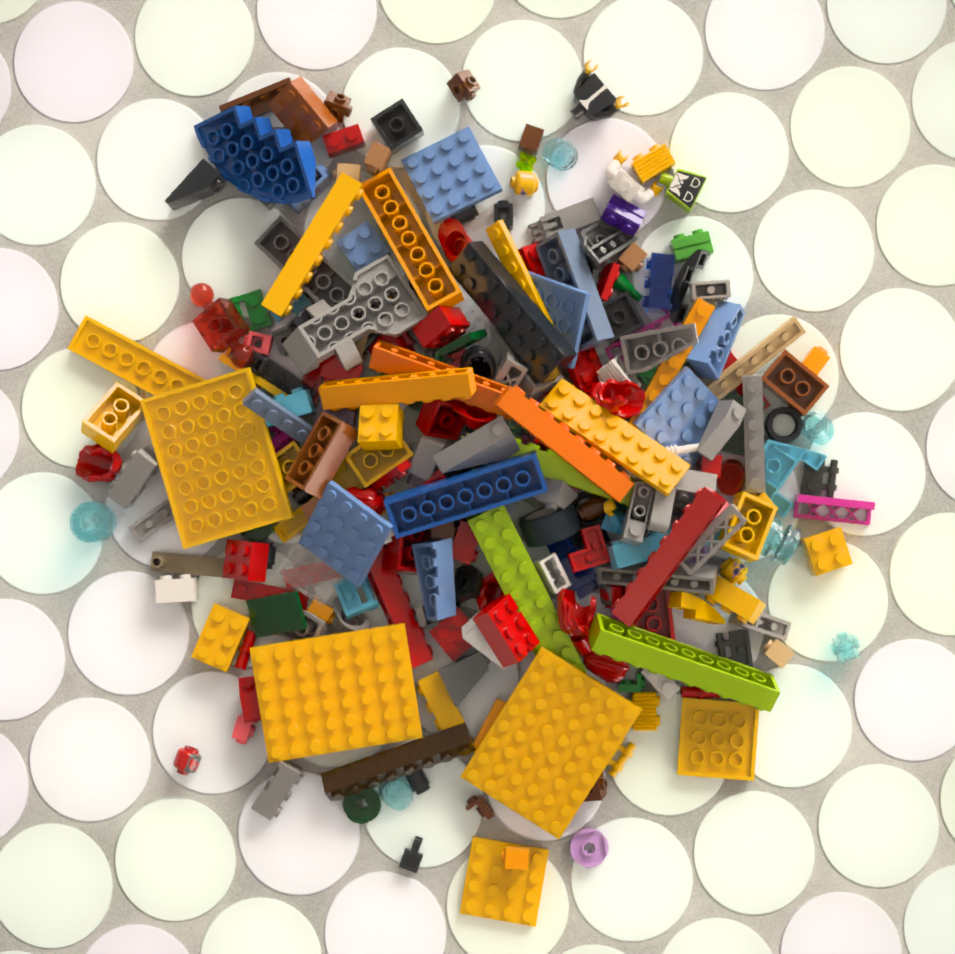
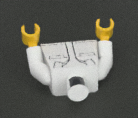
M620 150L613 157V161L605 171V176L609 179L607 181L608 185L634 205L636 203L643 205L654 196H658L664 186L658 187L656 185L658 181H654L651 187L646 190L620 167L628 159V155L623 157L621 155L622 150Z

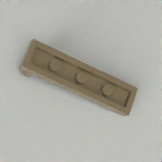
M152 551L150 570L224 578V558Z

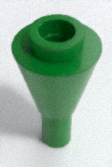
M621 272L612 288L621 292L628 291L629 295L639 302L643 296L634 289L625 274Z

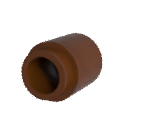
M596 496L580 504L581 506L577 510L583 522L591 521L605 514L602 498L598 499Z

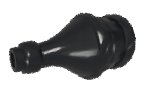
M479 345L469 347L465 350L460 362L461 368L473 367L474 374L493 380L496 368L495 359L487 348Z

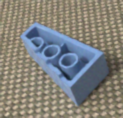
M719 300L698 338L699 342L694 345L687 357L697 376L719 380L746 314L741 304Z
M452 538L431 539L411 544L426 620H441L456 615Z

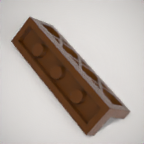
M288 77L220 105L219 109L223 112L235 105L250 106L253 118L260 117L272 112L267 104L291 82V79Z

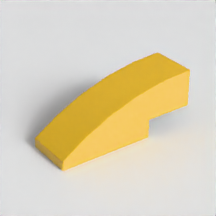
M301 507L293 512L294 517L282 520L274 527V531L283 543L305 529L308 520L304 516Z
M683 591L670 592L669 608L683 610L684 619L712 625L725 624V619L719 612L701 598Z

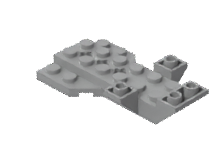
M389 254L355 272L351 291L347 299L333 307L329 306L322 299L306 308L311 319L298 326L282 344L302 376L319 367V363L335 354L347 372L363 363L354 344L355 342L371 333L398 337L415 327L428 313ZM389 295L395 296V299H389ZM375 304L376 306H379V308H372V305ZM356 314H358L359 316L362 315V318H360V319H359V318H356L355 315H356Z

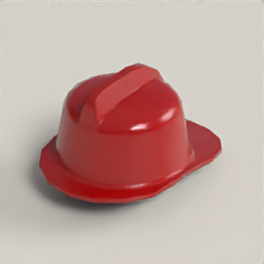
M448 218L440 224L438 229L439 242L446 257L454 262L465 246L472 242V239L467 235L460 221L454 218Z
M457 399L451 402L453 410L462 415V420L466 426L474 430L479 429L497 417L495 413L485 412L479 407L469 406Z

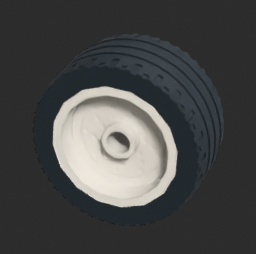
M572 503L565 509L557 508L556 510H550L543 507L519 519L524 541L530 548L561 541L574 535L581 529Z

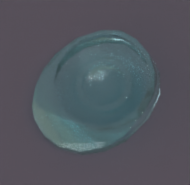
M550 139L543 147L542 155L544 160L556 170H569L573 168L578 160L576 148L564 139Z
M819 411L807 413L802 419L803 429L801 432L804 437L816 445H824L830 442L834 435L832 421L826 414Z
M399 777L395 781L385 782L379 786V795L382 801L390 808L401 811L411 805L413 791L403 778Z

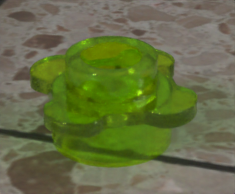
M521 152L519 160L516 161V167L521 171L532 172L537 158Z

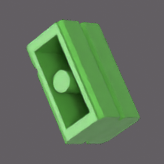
M703 229L694 230L692 235L685 236L684 233L674 235V239L669 242L675 264L686 262L698 249L710 251L708 256L714 253L709 231L703 232Z

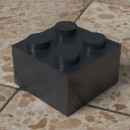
M403 98L370 119L372 126L385 146L390 148L392 156L424 136L422 127Z
M628 291L603 303L614 334L613 338L607 340L609 345L620 340L621 336L631 334L645 326Z

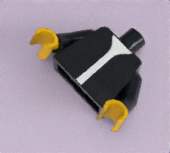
M592 59L586 62L585 69L577 78L573 89V101L576 106L570 110V113L576 120L583 114L589 120L609 119L620 108L629 105V102L623 105L621 103L622 98L625 96L616 98L595 73L591 74V72L598 69V64L595 65L594 69L590 67Z

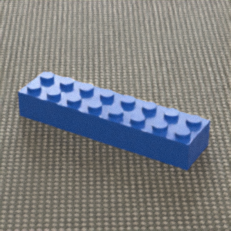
M533 450L387 496L384 499V505L390 522L394 525L395 537L398 539L548 492V486L537 452Z

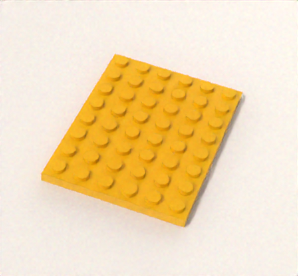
M250 367L140 400L183 549L294 517L266 420L243 405V399L256 387Z
M405 623L250 647L268 763L423 738Z
M542 646L460 777L557 839H560L639 716L642 708Z

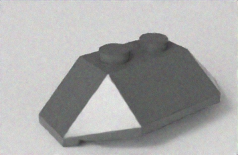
M599 220L578 234L584 255L588 263L595 270L616 258L633 242L635 243L638 240L635 235L625 234L622 230L613 225H608L602 220Z

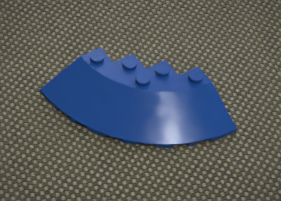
M237 105L193 126L201 147L205 148L209 155V161L214 163L218 168V172L221 173L226 181H230L244 194H248L263 202L292 204L315 198L316 160L310 141L293 142L290 129L273 130L270 118H253L250 106Z

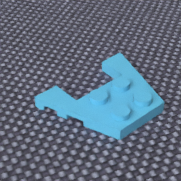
M768 439L764 444L765 493L774 505L778 507L777 511L784 518L794 503L778 493L781 486L800 460L818 471L827 456L819 452Z

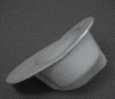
M335 597L332 607L338 617V627L342 632L368 628L369 620L364 613L347 619L339 597Z

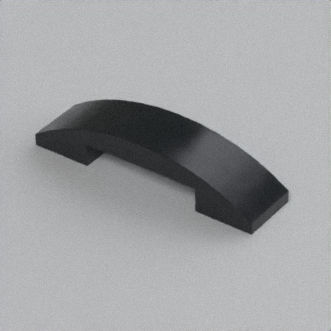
M704 249L696 250L681 267L674 282L670 298V318L672 322L683 323L689 307L688 304L683 303L695 269H703L710 251Z
M252 349L242 364L245 368L250 367L252 373L257 376L260 375L288 395L292 394L291 390L302 387L303 390L309 389L312 399L317 393L289 370Z

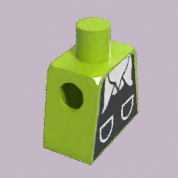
M677 169L674 176L663 172L658 182L668 187L664 196L689 213L707 177Z

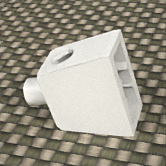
M555 552L533 562L546 591L557 594L562 588L565 589L571 585Z

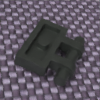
M831 459L830 467L825 466L824 461L818 471L804 462L800 494L821 496V489L827 490L826 497L834 498V491L837 490V485H835L836 475L839 474V468H837L838 460ZM824 472L829 473L828 484L822 483Z
M748 629L728 632V640H724L723 633H715L716 641L714 643L715 647H717L718 656L753 667ZM725 646H730L731 657H726Z

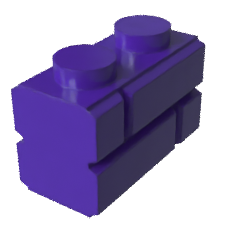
M612 194L600 219L604 220L608 225H613L622 230L623 233L634 236L641 226L646 211Z

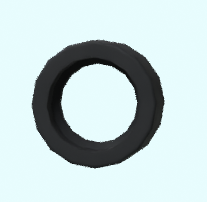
M779 407L772 410L765 420L767 435L771 440L782 443L795 440L803 429V421L800 414L790 407ZM779 414L790 415L795 422V428L788 436H780L774 432L773 420Z
M585 491L579 493L572 502L575 510L580 500L584 498L592 499L597 495ZM605 514L585 522L578 516L580 526H595L604 519Z

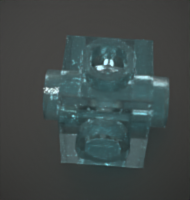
M847 631L836 634V638L831 639L833 643L830 644L833 655L837 656L839 662L860 657L858 650L860 643L858 638L854 637V634H847Z

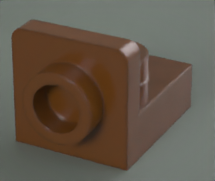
M474 794L466 801L468 803L465 805L467 811L477 805L476 810L482 818L486 817L489 820L494 816L495 812L482 794L478 796Z

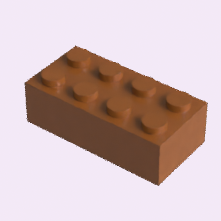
M322 411L284 479L321 500L328 482L332 481L342 461L346 458L351 445L356 440L358 430Z

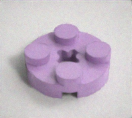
M583 828L573 834L570 842V852L572 858L581 866L586 868L596 867L608 855L609 845L606 837L600 830ZM589 842L595 846L590 853L586 849L584 850V846Z

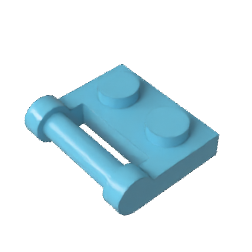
M366 576L362 584L368 602L363 604L356 586L350 581L344 579L334 583L347 619L369 610H375L380 606L378 600L374 598L368 583V576Z

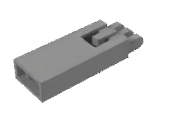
M592 197L541 216L539 221L529 224L528 228H537V230L530 232L531 236L539 234L540 237L533 239L534 243H538L557 231L575 228L577 231L593 225L601 219ZM561 220L563 227L551 232V228L557 227L556 221Z

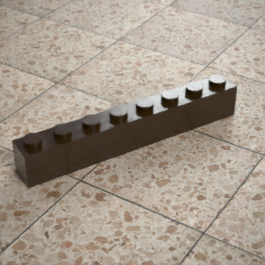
M465 722L321 773L325 795L330 801H339L345 796L359 794L362 790L368 788H376L382 783L392 782L399 777L412 775L416 771L432 768L441 762H449L458 756L469 755L476 750L471 730Z

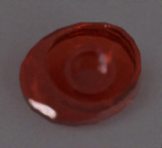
M726 459L722 462L721 477L716 482L720 492L733 496L743 489L745 485V467L740 461Z

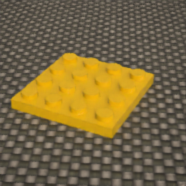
M682 697L676 774L754 781L759 710L748 704L742 705L737 701Z
M473 836L460 914L536 927L549 849ZM505 845L529 847L528 870L504 869V863H501V851H505Z

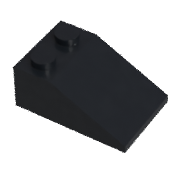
M203 158L166 198L165 202L175 211L213 196L216 192H221L225 187L224 183L226 180L221 173Z

